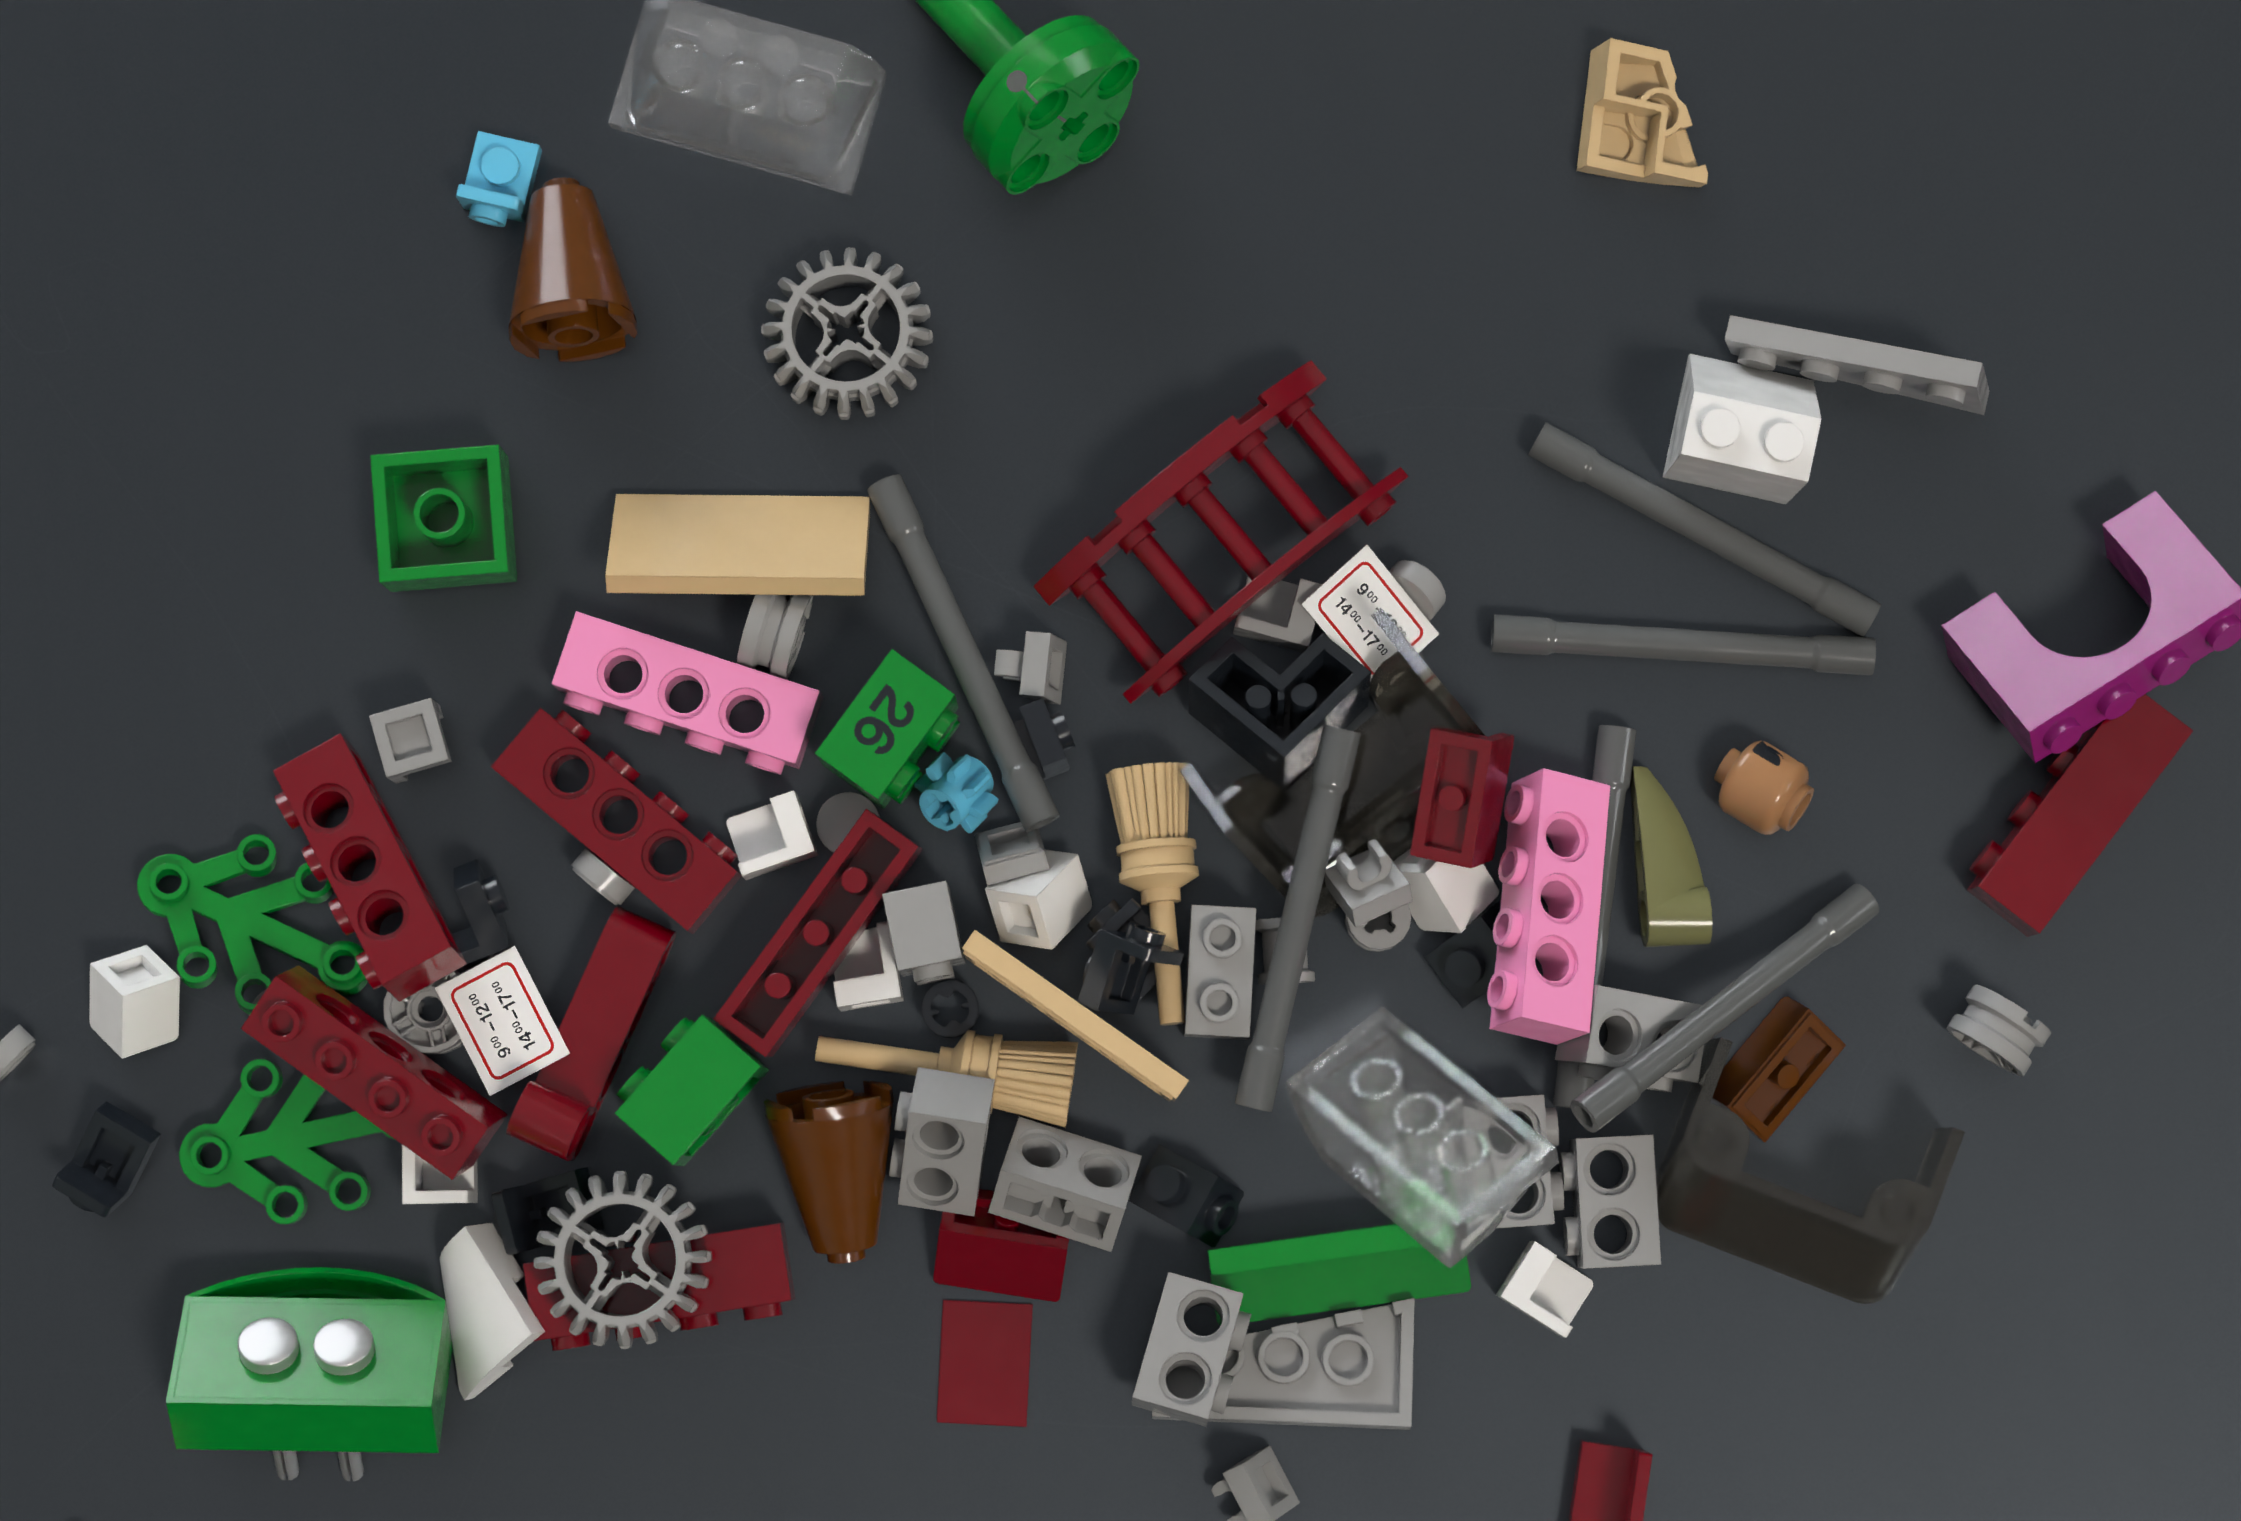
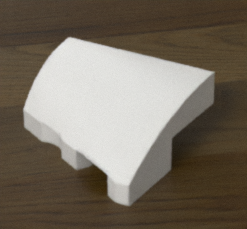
M493 1223L465 1226L448 1242L440 1255V1267L458 1387L464 1401L475 1398L514 1365L511 1359L545 1332L516 1285L524 1277V1273L513 1255L506 1253L503 1240L497 1233Z

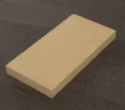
M616 494L605 574L607 593L865 595L870 497Z
M974 930L962 947L963 955L968 961L1167 1101H1175L1189 1080L978 931Z

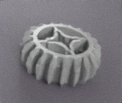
M848 247L845 249L844 265L834 266L829 250L821 251L819 255L823 270L813 273L810 265L805 260L797 263L796 267L804 282L798 286L786 277H782L778 281L779 289L789 298L788 302L768 299L766 303L767 311L773 316L782 319V322L762 324L761 333L767 339L781 342L765 349L764 356L768 363L787 361L776 371L774 378L780 386L786 385L797 378L799 379L791 393L792 400L797 404L805 401L814 391L817 394L813 402V410L817 415H824L828 410L831 399L838 400L837 410L841 420H848L850 418L851 401L861 400V407L865 416L872 417L875 415V406L871 397L881 393L885 403L890 407H894L899 402L896 392L891 387L895 381L908 390H913L917 386L915 377L905 369L906 365L915 368H927L929 363L928 356L922 351L914 349L913 346L931 344L933 342V332L924 327H913V325L922 323L930 318V309L928 305L924 304L908 306L919 296L921 290L917 282L907 283L898 289L896 288L904 274L903 268L899 264L889 267L882 276L878 274L882 262L879 253L871 252L863 268L857 266L858 259L855 248ZM840 287H859L869 290L866 295L861 293L854 302L845 306H835L823 298L821 300L817 298L829 290ZM885 302H888L893 308L900 322L899 340L892 356L882 349L881 343L871 334V329L879 318L878 311ZM803 312L811 317L814 324L824 333L823 340L815 351L817 357L809 367L800 358L796 349V330ZM861 320L862 325L857 326L860 338L864 341L865 347L859 342L855 344L848 339L843 341L840 346H833V343L838 341L830 321L836 326L840 324L845 328H849L855 322L859 323ZM850 361H860L871 369L875 367L879 370L866 378L856 381L844 382L825 378L829 372L835 373L841 365Z
M616 1171L613 1177V1192L607 1193L605 1183L598 1175L592 1176L588 1179L592 1199L587 1201L579 1190L570 1188L565 1192V1195L575 1211L571 1215L557 1207H551L548 1211V1217L562 1226L559 1235L551 1231L538 1232L537 1241L545 1245L555 1246L554 1257L540 1256L534 1258V1267L536 1269L554 1268L556 1279L539 1284V1293L541 1295L550 1294L560 1289L564 1298L553 1305L550 1313L554 1318H558L573 1308L578 1315L571 1322L569 1332L575 1336L580 1335L590 1321L595 1323L596 1327L593 1333L594 1345H605L611 1328H617L619 1347L621 1349L631 1348L634 1327H639L642 1338L647 1344L655 1343L658 1341V1332L653 1321L659 1318L663 1325L671 1332L678 1330L681 1327V1323L671 1308L677 1304L685 1311L695 1312L699 1304L694 1298L684 1293L687 1285L703 1289L709 1285V1278L704 1275L691 1273L692 1262L706 1263L712 1261L711 1251L699 1250L692 1252L690 1240L706 1236L708 1234L707 1227L705 1225H697L687 1230L685 1229L682 1221L691 1216L696 1207L692 1202H686L673 1212L668 1205L675 1197L677 1188L672 1184L664 1186L656 1198L649 1196L653 1187L652 1175L642 1174L637 1182L635 1192L629 1191L627 1172ZM618 1204H629L645 1209L637 1222H634L623 1235L618 1237L610 1236L586 1223L590 1217L602 1209ZM660 1222L667 1228L675 1248L676 1265L672 1280L663 1275V1272L651 1262L649 1257V1245L656 1234L654 1231ZM641 1233L634 1244L636 1249L632 1253L631 1258L639 1265L638 1269L649 1275L650 1279L642 1273H634L631 1276L629 1270L622 1271L621 1278H611L605 1287V1284L613 1274L611 1270L614 1267L615 1261L608 1255L609 1251L600 1246L596 1241L606 1247L616 1244L619 1249L624 1248L625 1241L634 1242ZM575 1240L583 1244V1247L595 1257L597 1262V1275L586 1297L576 1284L572 1272L571 1254ZM626 1283H635L661 1297L654 1305L637 1314L621 1315L602 1310L608 1299L614 1296L616 1291Z

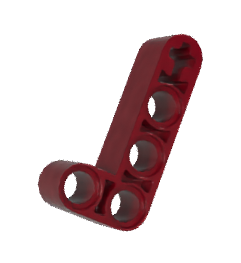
M620 906L613 910L558 1029L570 1054L542 1068L536 1080L528 1082L511 1115L506 1130L507 1135L563 1160L574 1161L588 1137L675 941L676 931Z

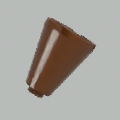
M563 177L548 180L543 184L542 188L532 194L530 199L508 329L509 340L514 350L535 359H540L539 348L558 350L559 362L598 359L626 347V335L630 334L634 339L637 335L636 316L594 193L591 189L580 185L579 181L572 178Z
M844 1081L807 1085L777 1093V1103L769 1099L764 1101L765 1117L813 1251L827 1254L829 1263L841 1264L862 1260L866 1257L865 1249L875 1246L878 1242L894 1103L893 1089L888 1083L863 1081L864 1093H854L852 1090L845 1089Z

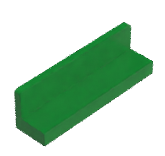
M1453 1215L1207 1249L1211 1284L1244 1293L1240 1311L1252 1314L1250 1322L1391 1303L1411 1298L1420 1299L1464 1293L1471 1289L1465 1241H1469L1465 1215ZM1215 1310L1216 1321L1219 1325H1221L1220 1316L1218 1312Z

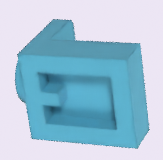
M478 131L465 185L459 184L456 198L463 209L470 210L468 216L470 219L496 227H505L507 219L525 222L542 154L540 145Z

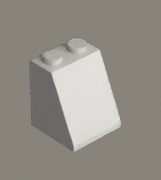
M1689 354L1663 478L1787 504L1808 483L1822 419L1814 381Z

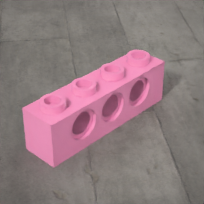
M577 611L552 681V685L558 691L566 693L563 704L599 716L604 705L627 713L624 724L655 735L661 734L663 725L687 732L684 743L689 746L717 755H721L724 745L748 752L745 760L746 764L779 775L782 774L784 765L800 769L823 700L820 690ZM624 661H633L640 664L642 680L635 690L629 693H617L611 689L609 677L612 669L617 664ZM690 680L699 683L703 689V699L699 707L689 713L674 711L669 701L672 689L682 681ZM745 700H753L760 703L764 709V719L756 730L749 733H740L732 729L730 714L738 703Z
M1545 768L1525 776L1511 785L1504 805V816L1508 821L1506 850L1502 854L1498 870L1499 879L1503 883L1501 907L1493 927V939L1497 945L1495 973L1489 982L1487 1000L1491 1007L1489 1029L1556 1045L1590 1033L1610 785ZM1546 835L1549 837L1553 844L1554 852L1550 849L1547 843ZM1541 897L1545 900L1548 906L1549 914L1544 910L1542 906ZM1535 958H1537L1542 966L1543 976L1536 967Z

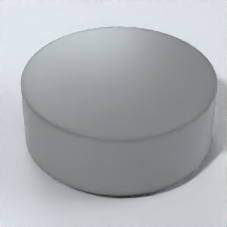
M1401 560L1396 562L1389 570L1428 621L1445 604L1446 594L1442 583L1425 566L1414 561Z
M852 792L840 793L829 798L821 807L816 822L818 836L822 843L830 851L835 852L865 809L872 811L880 817L875 805L866 797Z
M586 847L571 864L573 866L572 870L614 905H621L635 889L631 883Z
M20 1024L0 1041V1082L36 1046V1039Z

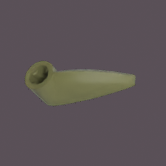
M1633 766L1630 782L1639 926L1644 947L1710 944L1713 925L1711 899L1707 887L1704 886L1696 851L1687 827L1673 801L1647 767Z

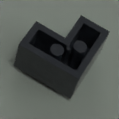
M1324 633L1281 675L1271 669L1235 638L1231 637L1189 678L1188 713L1284 791L1316 759L1323 725L1346 729L1368 707L1371 671Z

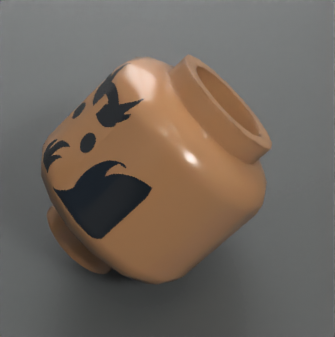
M1762 740L1755 741L1746 747L1743 752L1735 748L1731 749L1722 760L1714 777V780L1722 785L1719 792L1720 809L1764 835H1772L1781 828L1788 832L1793 829L1803 816L1814 794V788L1808 785L1809 771L1807 766Z

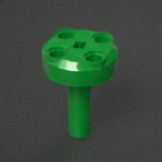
M915 0L985 75L967 107L963 122V135L966 143L972 149L975 158L1009 194H1021L1036 184L1048 182L1064 175L1079 164L1090 163L1102 156L1115 142L1120 130L1119 122L1128 107L1132 95L1133 80L1139 71L1140 63L1108 28L1100 25L1089 16L1073 15L1052 21L1026 36L993 0Z

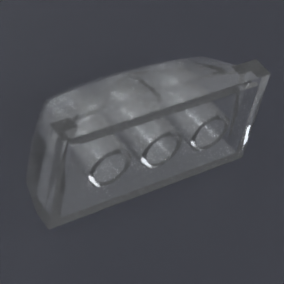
M646 0L642 7L608 123L611 128L852 196L887 76L886 71L874 58L845 42L695 0Z
M1383 1006L1286 1081L1290 1099L1303 1129L1321 1159L1448 1268L1458 1263L1487 1238L1526 1193L1528 1187L1559 1163L1556 1147Z

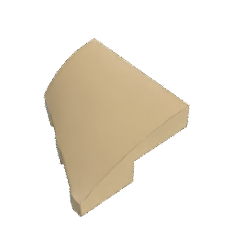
M1613 38L1608 39L1591 50L1577 171L1661 185L1702 187L1707 184L1708 171L1706 165H1697L1686 129L1692 126V122L1686 105L1678 98L1675 91L1677 76L1669 51Z

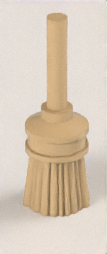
M1159 762L1112 769L1105 776L1121 845L1116 847L1117 856L1120 857L1121 861L1119 883L1140 892L1141 905L1149 906L1151 928L1166 934L1164 945L1179 950L1174 903L1181 902L1180 888L1199 876V868L1195 865L1194 850L1197 849L1196 840L1188 838L1190 766L1187 763ZM1154 963L1159 1023L1162 1026L1185 1023L1180 966Z
M967 1030L954 1048L941 1046L940 1053L819 1036L815 1061L916 1076L917 1069L920 1067L995 1079L990 1114H992L994 1108L1066 1128L1078 1042L1003 1041V1035L994 1034L993 1037L976 1034L974 1030Z

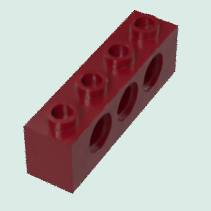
M540 708L491 767L683 928L694 934L742 877L739 872L730 866L738 855L711 832H708L700 841L681 824L687 819L689 814L663 792L659 791L651 800L635 787L633 783L640 776V773L615 752L610 750L602 759L587 747L584 742L592 733L563 709L553 718ZM572 759L584 761L589 770V777L585 786L577 792H562L556 782V775L560 766ZM619 800L634 802L638 810V819L635 826L626 833H611L605 824V814L609 806ZM676 840L682 842L687 850V861L684 867L672 875L659 873L653 861L656 849L666 841Z
M340 733L273 770L283 792L274 796L275 801L285 820L293 830L299 826L302 827L310 844L302 848L301 852L319 882L326 879L329 880L337 898L328 902L329 907L345 935L348 936L354 932L356 933L364 951L355 957L371 987L375 990L383 986L400 1002L466 965L467 963L364 763L358 752ZM340 807H349L347 817L340 825L333 828H325L326 820L332 811ZM376 859L374 871L369 877L361 881H352L353 872L360 863L365 860ZM396 912L404 913L402 924L395 932L388 935L379 934L380 926L387 916Z
M299 965L275 976L241 1027L244 1032L451 1180L475 1164L508 1115Z

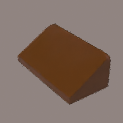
M1788 996L1783 997L1706 1089V1094L1765 1143L1844 1049L1846 1044L1809 1008Z

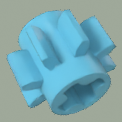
M945 752L941 753L925 769L926 773L915 783V788L922 792L919 805L924 817L935 827L947 832L961 824L968 834L972 833L988 817L987 813L998 803V798L991 794L994 786L991 772L980 760L967 754L953 762Z

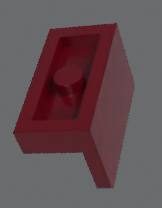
M1440 726L1431 728L1410 851L1411 856L1466 868H1474L1493 860L1514 735L1498 733L1491 736H1483Z
M979 1189L974 1216L942 1212L933 1275L935 1283L1051 1302L1060 1300L1069 1238L988 1213L994 1191Z
M1580 1440L1568 1521H1643L1652 1453L1641 1449Z

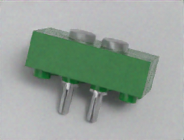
M327 1267L291 1268L246 1275L217 1283L185 1296L166 1398V1406L176 1449L273 1451L277 1475L282 1480H286V1476H288V1480H293L299 1474L296 1451L338 1452L341 1474L346 1481H350L351 1473L353 1481H357L363 1476L364 1468L361 1452L439 1453L453 1348L446 1300L420 1286L398 1278L374 1272Z

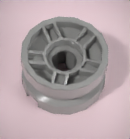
M755 595L740 641L737 664L755 669L758 665L765 666L770 669V675L787 680L795 665L805 635L804 627L806 619L810 617L813 596Z
M454 971L400 1002L387 991L384 999V1020L388 1029L424 1054H446L461 1047L463 1043L444 1005L442 1015L438 1020L429 1022L420 1017L423 1014V1006L425 1004L422 1000L426 997L438 998L441 1001L435 987L460 975V973Z
M1977 984L1973 985L1965 998L1969 1004L1963 1014H1955L1946 1029L1958 1041L1981 1057L2020 1077L2024 1076L2032 1064L2029 1055L2034 1047H2043L2051 1034L2049 1028L2039 1020H2036L2034 1025L2031 1026L2032 1020L2027 1016L2028 1012L1986 987Z

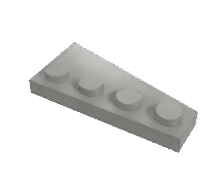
M1730 315L1724 340L1731 354L1738 356L1737 362L1744 366L1760 370H1774L1775 366L1779 365L1799 370L1802 376L1817 381L1837 382V380L1861 385L1869 390L1880 393L1898 394L1981 415L1985 414L1990 390L1982 362Z
M1415 1298L1396 1301L1390 1305L1365 1310L1357 1309L1338 1313L1332 1317L1298 1324L1294 1322L1275 1326L1269 1330L1246 1334L1241 1352L1229 1348L1222 1373L1234 1376L1224 1414L1211 1411L1208 1422L1410 1430L1412 1427ZM1178 1367L1172 1370L1166 1378L1169 1391L1181 1399H1190L1197 1396L1204 1387L1200 1374L1190 1367ZM1152 1411V1419L1180 1420Z

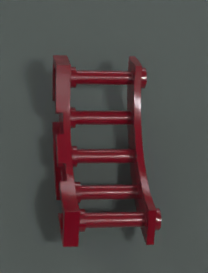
M1312 360L1260 394L1257 398L1260 403L1238 419L1232 415L1173 461L1114 512L1117 517L1093 539L1089 535L1086 536L1033 586L1049 606L1070 592L1077 599L1084 597L1141 665L1146 673L1123 693V696L1130 704L1150 690H1153L1158 697L1166 694L1188 675L1182 664L1235 619L1237 615L1241 614L1275 584L1361 519L1369 527L1397 503L1390 494L1409 477L1405 471L1399 467L1374 485L1312 411L1315 404L1309 397L1327 380ZM1279 422L1286 430L1290 427L1295 429L1354 500L1329 520L1326 519L1266 447L1265 443L1268 438L1264 433ZM1232 456L1238 463L1245 461L1307 535V537L1273 564L1269 562L1209 489L1213 483L1207 476ZM1176 501L1183 508L1189 505L1252 580L1216 611L1152 536L1156 529L1152 526L1151 522ZM1120 549L1126 555L1132 552L1195 627L1189 635L1166 655L1103 581L1107 574L1101 567Z

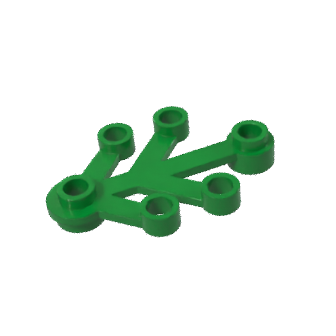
M261 834L249 835L240 842L237 850L195 864L184 856L177 854H164L153 858L143 867L137 881L138 895L148 911L168 919L179 952L177 970L181 980L187 986L196 989L207 987L215 980L218 972V966L213 953L201 944L193 912L218 923L237 979L235 987L237 1003L240 1009L249 1015L257 1004H251L244 1000L245 990L255 984L262 985L267 989L271 984V980L261 972L251 939L317 969L320 981L343 997L352 996L360 992L368 983L355 957L364 951L358 944L350 941H337L328 945L266 916V914L305 901L311 904H319L331 897L334 890L328 879H326L327 882L324 888L316 892L308 891L303 887L304 879L308 875L313 874L307 862L299 867L295 877L231 898L208 889V887L245 873L253 877H262L269 874L276 866L277 853L273 842L268 837ZM253 847H263L268 850L269 856L264 863L253 865L245 860L246 853ZM167 875H175L182 880L179 889L169 894L161 892L158 889L159 881ZM343 955L349 956L355 961V966L351 972L341 975L331 969V964L335 958ZM193 958H204L209 962L207 972L201 976L194 977L185 972L187 963Z
M256 1059L249 1062L243 1068L240 1077L242 1087L217 1124L197 1126L186 1135L180 1147L179 1160L181 1168L192 1182L209 1188L231 1183L266 1207L268 1216L276 1223L293 1224L300 1221L307 1212L308 1200L304 1192L295 1186H279L246 1161L274 1156L329 1192L330 1199L337 1208L345 1211H354L365 1206L370 1199L371 1187L368 1180L360 1173L343 1171L310 1148L381 1132L391 1139L394 1138L356 1111L305 1122L325 1092L323 1087L306 1075L302 1076L267 1130L242 1135L263 1098L275 1095L283 1083V1074L277 1064L270 1060ZM261 1066L267 1067L273 1076L270 1087L264 1091L256 1090L251 1083L252 1073ZM208 1143H215L222 1152L221 1161L213 1168L205 1166L200 1158L202 1148ZM347 1179L356 1180L361 1187L359 1199L352 1204L344 1202L339 1195L340 1185ZM285 1192L293 1194L298 1202L296 1212L288 1218L281 1216L276 1209L278 1197Z

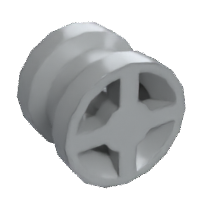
M1405 904L1357 927L1345 915L1347 933L1353 942L1365 950L1375 952L1391 949L1399 943L1408 932L1411 922L1409 904Z

